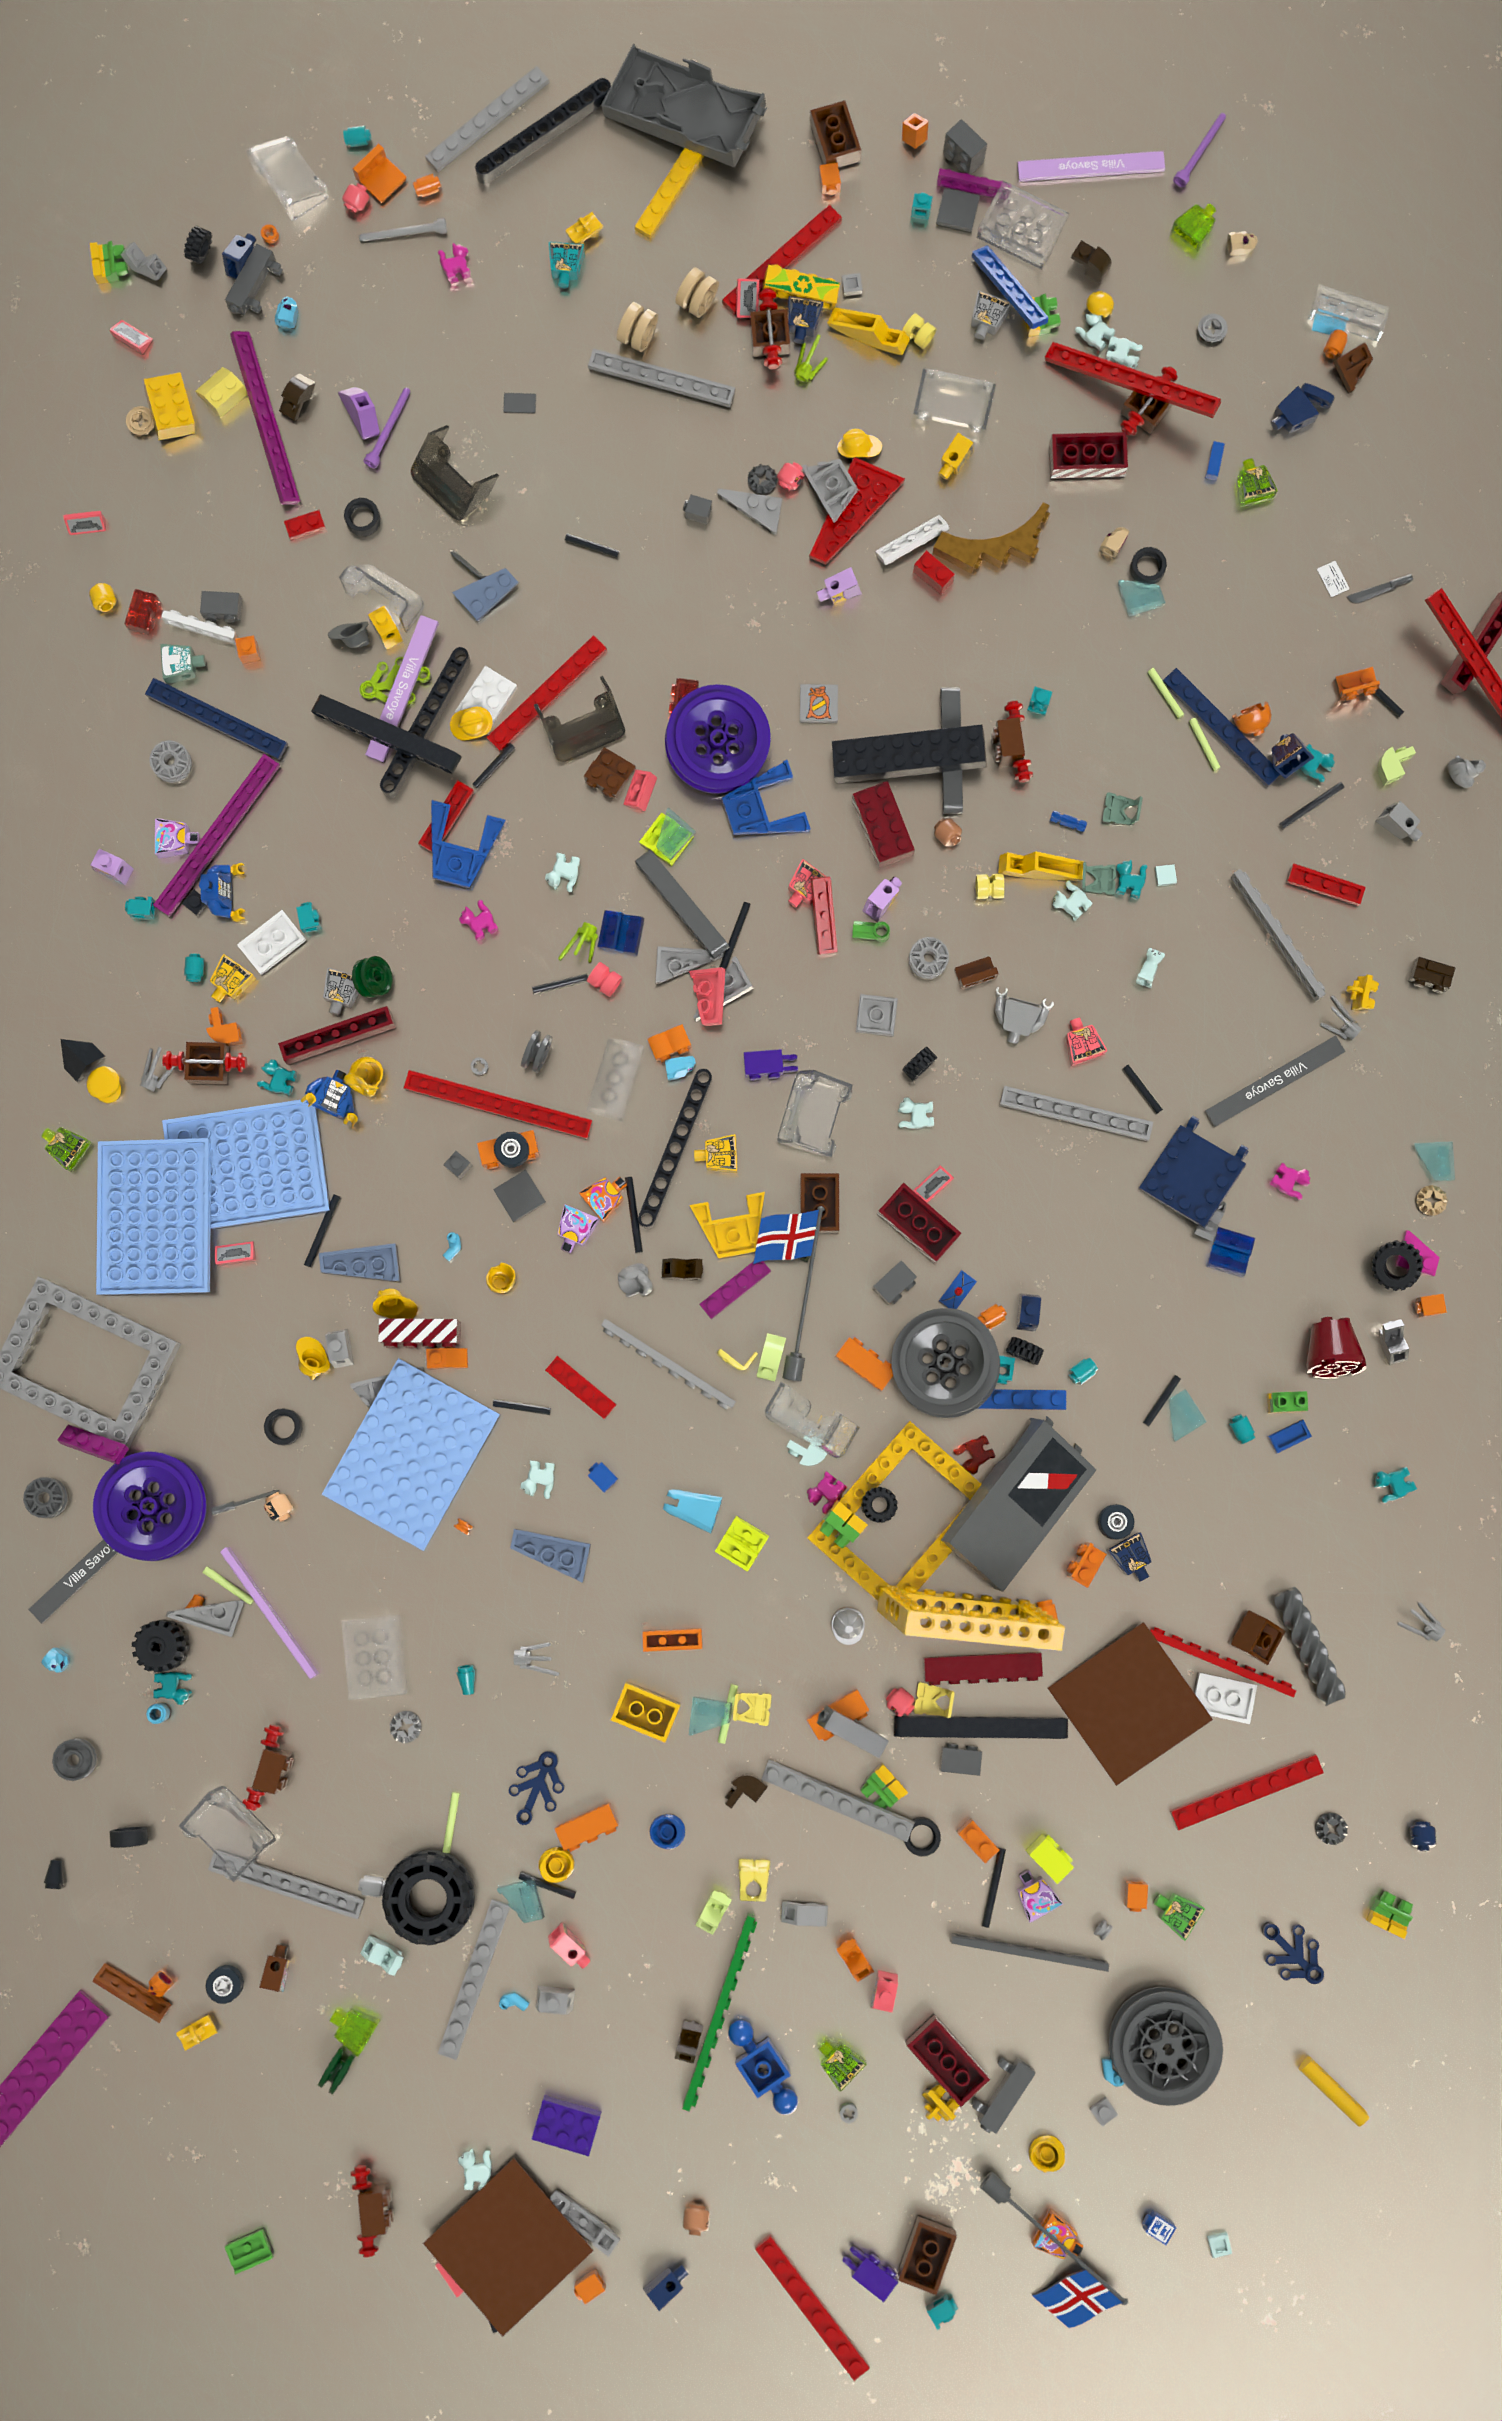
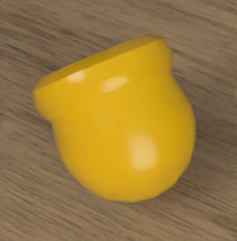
M361 1057L352 1063L349 1073L344 1076L343 1082L367 1097L374 1096L383 1078V1067L378 1060L372 1057Z

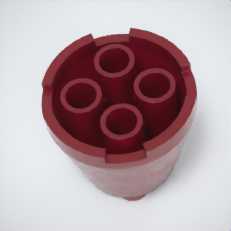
M1323 1317L1321 1322L1312 1324L1306 1364L1307 1373H1312V1377L1323 1379L1339 1378L1340 1375H1346L1351 1372V1375H1356L1366 1369V1359L1350 1318L1333 1320L1332 1317Z

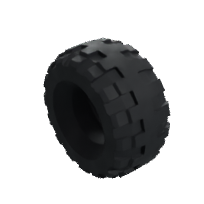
M437 1850L413 1853L400 1861L385 1881L382 1896V1908L384 1909L385 1918L388 1924L395 1930V1933L401 1938L403 1937L410 1941V1943L429 1946L445 1942L460 1932L470 1918L475 1900L474 1884L466 1867L452 1855ZM421 1880H434L445 1890V1907L436 1916L424 1917L418 1914L410 1904L409 1896L411 1889Z

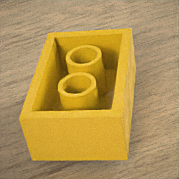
M181 372L144 379V390L158 440L195 434V422Z
M626 1682L611 1721L666 1742L681 1704Z

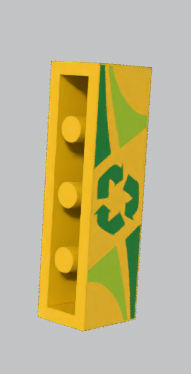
M768 265L763 283V289H772V291L776 292L778 298L789 300V296L822 301L824 302L823 309L833 311L837 303L840 282H836L832 278L824 279L815 274H804L795 269H784L779 265Z

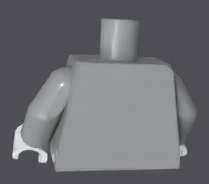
M999 987L996 989L995 1012L998 1022L1003 1025V1029L1010 1031L1007 1039L1008 1042L1018 1044L1020 1035L1029 1036L1030 1033L1036 1032L1045 1024L1049 1010L1054 1005L1053 1002L1048 1007L1045 1005L1046 999H1044L1041 1005L1007 996V988H1005V993L1003 994L998 992Z

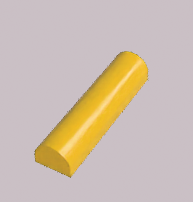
M1307 2056L1300 2064L1299 2070L1358 2127L1365 2124L1369 2120L1367 2111L1310 2056Z

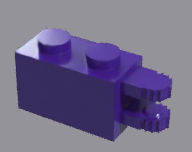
M782 1049L744 1052L745 1078L760 1080L761 1077L768 1076L769 1079H777L783 1073L797 1072V1066L783 1067V1061H794L797 1059V1055H782Z
M852 2246L849 2250L860 2259L858 2263H854L846 2256L842 2259L852 2269V2278L882 2302H885L898 2284L897 2273L889 2266L887 2268L882 2266L880 2259L874 2254L868 2255L866 2252L863 2254L856 2247Z

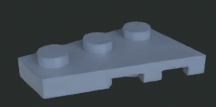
M504 568L452 593L479 621L519 582Z

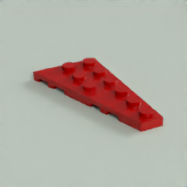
M854 457L848 473L857 486L858 491L837 521L833 522L830 515H827L809 558L827 565L905 482V478Z

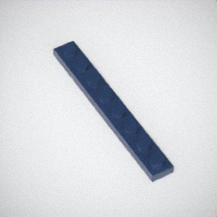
M1177 668L1163 679L1165 686L1266 787H1269L1280 776L1274 769L1273 764Z
M155 678L152 679L145 693L147 697L277 760L281 759L288 745L286 741Z

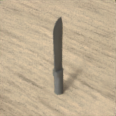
M450 550L451 554L480 579L487 577L482 575L456 551Z
M1409 574L1347 597L1353 603H1360L1387 591L1394 590L1397 586L1412 582L1413 576Z
M273 1490L238 1502L232 1501L211 1508V1512L213 1515L234 1510L236 1506L271 1496L280 1490Z

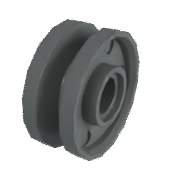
M535 1030L532 1034L521 1061V1067L525 1069L533 1062L532 1071L535 1073L541 1070L553 1039L552 1036L547 1035L543 1041H540L541 1032Z
M40 1477L27 1485L24 1491L23 1502L31 1515L38 1518H53L65 1510L68 1503V1492L61 1481L49 1477ZM45 1493L49 1494V1501L47 1503H44L42 1500Z
M79 1738L62 1742L57 1746L52 1758L54 1771L59 1777L68 1781L86 1778L93 1772L97 1763L95 1748L90 1742ZM73 1754L77 1755L79 1758V1762L77 1765H74L71 1762V1756Z

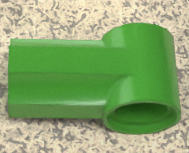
M854 921L852 938L885 942L890 937V927L886 922ZM879 928H884L887 933L880 936L876 931Z

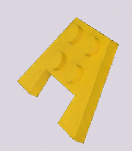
M765 1192L746 1195L749 1214L718 1220H711L708 1202L689 1205L718 1259L756 1252Z

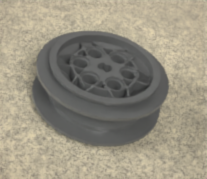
M938 1308L916 1316L899 1333L892 1351V1372L901 1393L915 1408L934 1417L954 1418L973 1412L985 1403L993 1393L998 1382L1000 1357L996 1342L988 1328L979 1319L962 1310ZM940 1341L947 1342V1348L939 1350L937 1344ZM958 1347L966 1348V1353L962 1356L955 1353ZM931 1354L933 1360L931 1363H924L923 1357ZM945 1360H950L951 1363H948V1367L944 1368L941 1366ZM964 1365H968L971 1368L970 1372L966 1375L960 1373V1368ZM930 1373H936L938 1375V1378L935 1382H929L927 1380V1377ZM950 1378L956 1380V1385L952 1388L946 1386V1381Z
M1155 1987L1135 1994L1120 2007L1110 2028L1109 2052L1115 2070L1134 2094L1153 2104L1175 2106L1198 2098L1212 2085L1222 2064L1223 2041L1215 2019L1197 1999L1179 1989ZM1170 2024H1177L1175 2032H1168ZM1152 2028L1158 2029V2034L1155 2037H1149L1148 2035ZM1184 2039H1191L1189 2047H1182ZM1165 2044L1170 2045L1167 2050L1163 2049ZM1146 2048L1152 2049V2054L1149 2057L1143 2056V2051ZM1183 2058L1186 2060L1183 2067L1176 2066L1179 2059ZM1160 2063L1166 2064V2069L1163 2072L1157 2071V2066Z

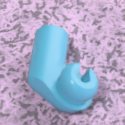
M450 1232L447 1235L449 1249L443 1254L449 1262L461 1249L460 1237L454 1232Z
M516 1993L504 1995L499 2001V2007L503 2010H506L508 2007L517 2006L523 2012L530 2004Z
M1103 2059L1104 2079L1113 2086H1123V2080L1113 2070L1112 2060Z

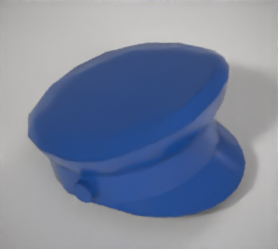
M660 1815L651 1824L649 1831L651 1840L659 1848H676L683 1842L685 1837L684 1823L675 1815Z

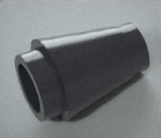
M50 1860L44 1880L45 1889H61V1885L64 1884L62 1861Z

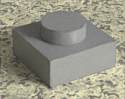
M860 273L842 275L844 296L862 294Z
M1106 2097L1089 2108L1102 2127L1118 2116Z

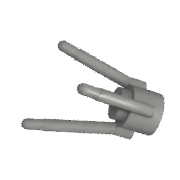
M1332 995L1331 999L1346 1016L1345 1018L1335 1007H1331L1332 1011L1345 1023L1341 1028L1343 1032L1325 1023L1320 1025L1344 1039L1349 1037L1353 1040L1362 1028L1358 1026V1023L1350 1016L1335 996Z
M161 1047L157 1049L150 1070L149 1066L153 1050L149 1049L144 1073L141 1078L140 1086L155 1091L156 1087L160 1089L164 1080L175 1068L172 1066L171 1070H167L160 1080L157 1081L158 1076L153 1075L162 1050Z
M1421 1602L1418 1603V1606L1429 1617L1430 1622L1414 1609L1410 1611L1426 1625L1424 1628L1426 1633L1398 1622L1399 1626L1423 1636L1428 1641L1432 1638L1437 1642L1445 1633L1441 1623L1433 1617Z
M551 1643L521 1647L520 1650L514 1651V1665H520V1669H530L559 1676L558 1672L528 1665L531 1663V1660L551 1661V1657L531 1656V1652H528L548 1647Z

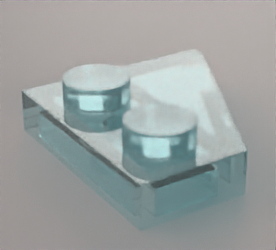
M1125 580L1118 581L1129 616L1163 606L1166 603L1159 585Z
M668 808L656 848L671 861L695 835L696 831Z
M1453 1142L1414 1144L1416 1151L1434 1181L1455 1180Z
M1186 1389L1168 1399L1174 1442L1207 1422Z
M693 1697L689 1735L692 1736L730 1723L732 1703Z
M534 1879L497 1888L498 1893L504 1895L509 1901L508 1905L517 1912L518 1917L523 1923L541 1920L545 1917Z

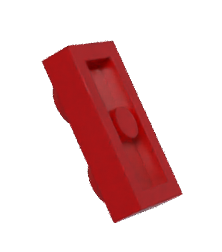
M320 510L284 521L291 541L326 529Z

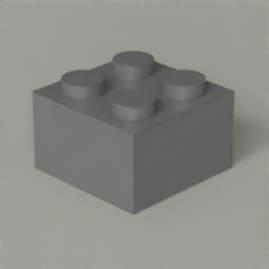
M960 119L945 135L943 149L945 157L950 161L952 160L960 172L970 175L984 163L987 143Z

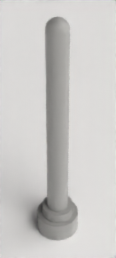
M438 218L437 221L431 224L360 234L359 240L364 242L430 231L444 234L447 233L445 218Z

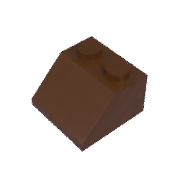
M1249 1610L1243 1618L1238 1632L1234 1635L1231 1645L1256 1660L1269 1665L1286 1631L1267 1618Z

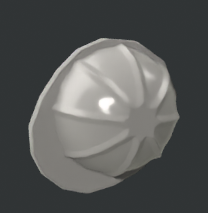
M853 1607L840 1608L833 1615L831 1621L834 1636L845 1645L858 1642L865 1628V1620L862 1613Z

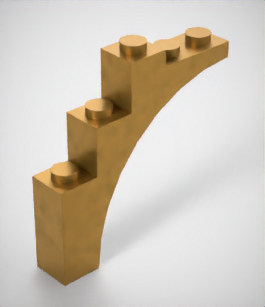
M1043 502L1037 512L1025 524L1000 537L966 539L942 531L933 547L932 554L971 574L974 569L978 570L982 560L1001 568L1003 563L1006 564L1011 554L1029 563L1031 557L1035 559L1040 549L1037 547L1039 542L1037 538L1042 530L1039 527L1042 522H1047L1050 516L1048 512L1050 505Z

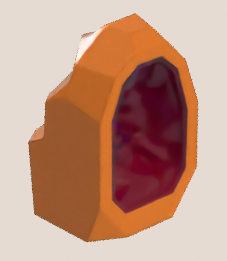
M159 1970L148 1981V1992H151L156 1997H162L174 1983L165 1972Z

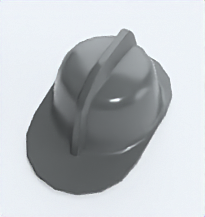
M366 621L342 624L329 631L328 637L334 640L341 639L349 648L363 647L369 644L366 629L369 624Z

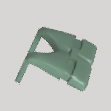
M1108 792L1105 797L1104 806L1106 808L1103 809L1102 822L1134 825L1140 818L1143 797L1139 796L1136 800ZM1129 806H1138L1136 815L1130 819L1125 814L1124 809Z
M1084 862L1083 891L1114 895L1116 865L1087 866L1086 862ZM1086 872L1092 874L1096 878V880L1088 886H1086L1085 882Z

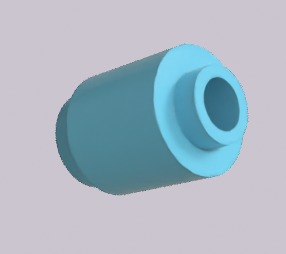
M164 1703L153 1704L146 1712L147 1719L153 1724L165 1722L170 1716V1709ZM158 1710H160L161 1716H158V1714H157V1711H158Z

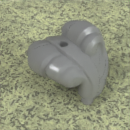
M1459 755L1448 763L1451 778L1457 785L1464 788L1471 787L1474 784V778L1486 768L1483 760H1464Z
M642 1263L625 1267L618 1273L619 1287L626 1293V1297L634 1296L637 1293L646 1296L653 1289L652 1283L648 1278V1268Z

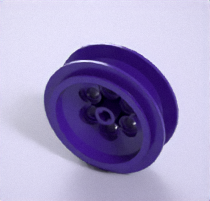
M721 684L703 686L684 696L672 711L665 732V750L669 763L675 773L686 784L707 793H727L749 783L763 766L771 742L769 722L757 701L736 687ZM718 718L721 725L714 726L711 723V719ZM735 727L737 729V734H729L728 728ZM702 728L705 731V735L698 736L695 733V729ZM714 738H720V743L714 742ZM736 746L738 753H730L729 747ZM704 747L706 753L699 755L696 752V748ZM718 755L722 758L723 762L716 764L713 761V757Z
M149 1451L122 1458L119 1465H112L97 1485L93 1499L94 1521L103 1540L118 1553L143 1561L168 1559L185 1550L200 1533L205 1521L207 1508L203 1485L196 1473L188 1465L170 1455ZM157 1482L159 1489L157 1492L152 1493L150 1486ZM139 1490L141 1497L134 1501L132 1494L134 1491ZM173 1494L174 1502L168 1505L165 1499L167 1495ZM149 1503L154 1504L152 1511L147 1508ZM132 1510L138 1512L135 1520L129 1518V1513ZM169 1513L172 1520L170 1523L165 1524L163 1516ZM148 1521H151L153 1529L147 1532L144 1526Z

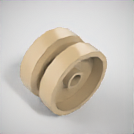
M696 267L693 268L683 280L677 292L675 304L684 309L689 307L691 314L698 318L701 317L714 300L718 291L719 281L711 276L705 278L703 271Z
M633 302L627 308L620 322L617 340L626 345L631 342L632 348L642 352L649 344L655 332L658 314L649 309L644 312L643 306Z

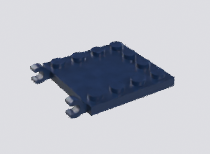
M1192 1116L1186 1128L1182 1125L1179 1126L1140 1185L1139 1190L1205 1229L1246 1167V1163L1243 1160L1248 1154L1249 1148L1241 1145L1235 1156L1229 1154L1194 1133L1200 1122H1198V1118Z

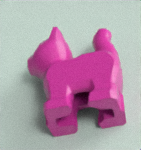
M452 243L454 257L446 259L445 252L442 250L438 251L442 269L451 284L459 281L456 277L458 273H461L463 279L471 277V272L467 267L465 259L468 249Z
M479 900L477 903L480 910H482V913L477 917H474L473 912L468 907H465L459 918L461 924L469 926L475 934L477 941L485 938L483 930L486 928L490 934L498 931L493 915L488 907L483 904V900Z
M1281 1163L1277 1172L1281 1173L1282 1177L1279 1178L1275 1174L1269 1185L1276 1187L1281 1193L1301 1200L1302 1194L1294 1191L1293 1187L1295 1181L1300 1185L1308 1186L1311 1179L1309 1171L1306 1169L1297 1171Z
M827 1471L817 1487L807 1490L808 1500L814 1506L818 1504L822 1496L828 1500V1503L822 1508L823 1514L828 1513L836 1500L840 1501L843 1492L847 1489V1486L839 1480L836 1482V1485H833L837 1479Z

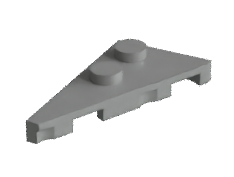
M718 488L717 495H720L724 501L730 502L740 512L749 518H753L759 525L762 524L768 528L772 534L777 535L782 498Z
M658 946L655 984L662 983L723 958L724 952L716 959H713L703 949Z
M736 956L733 957L732 963L725 972L723 1006L754 988ZM698 1009L696 1010V1014L693 1016L696 1021L700 1020V1014Z
M234 1600L167 1611L166 1617L232 1637L244 1601Z

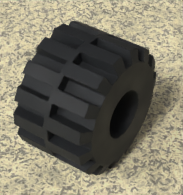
M167 1620L152 1621L149 1624H144L140 1627L142 1630L137 1631L134 1635L137 1638L136 1641H132L131 1647H135L136 1650L132 1652L133 1657H138L139 1659L136 1663L139 1666H145L144 1670L154 1671V1673L177 1668L181 1665L180 1662L184 1661L187 1657L185 1651H189V1645H186V1641L189 1638L188 1635L183 1634L184 1628L176 1626L177 1623ZM157 1643H161L160 1650L156 1649Z

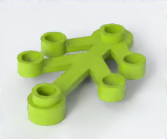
M403 657L396 658L395 665L386 680L380 683L378 681L382 674L388 672L389 667L386 662H379L372 678L360 685L359 691L362 697L365 699L375 697L386 703L388 696L380 691L386 689L391 691L400 666L397 664L399 661H403ZM382 665L386 666V669L383 671L379 669ZM422 666L416 681L426 683L430 680L431 673L427 667ZM421 674H427L426 678H421ZM372 688L373 690L372 692L367 693L366 689ZM413 692L411 693L413 699L407 703L409 705L416 702V696Z

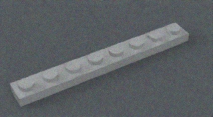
M536 66L425 156L426 160L437 172L441 171L549 83V79Z
M593 349L588 364V369L726 407L731 406L735 393V387L597 349Z
M1241 869L1234 872L1231 879L1315 1001L1321 999L1326 994L1324 992L1325 988L1313 976L1314 971L1312 968L1304 963L1302 953L1294 948L1291 937L1288 934L1285 935L1281 929L1280 921L1274 919L1269 905L1263 903L1258 889L1253 888L1250 884L1249 876L1242 872Z
M1004 1086L1000 1106L1144 1141H1149L1153 1126L1152 1121Z
M607 1319L601 1324L604 1327L603 1332L611 1337L615 1334L621 1338L619 1342L628 1348L630 1345L637 1348L635 1352L645 1358L648 1355L653 1359L652 1363L660 1368L662 1366L670 1369L668 1371L669 1374L677 1379L681 1376L685 1379L684 1383L694 1389L695 1386L700 1388L702 1395L709 1399L714 1397L718 1400L717 1404L727 1410L728 1407L732 1409L736 1401Z
M772 1760L768 1761L761 1780L905 1842L908 1841L915 1823Z
M218 1850L214 1851L208 1868L209 1871L355 1919L359 1918L365 1901L363 1898Z
M494 1899L491 1900L438 2051L440 2055L454 2060L458 2058L511 1905Z

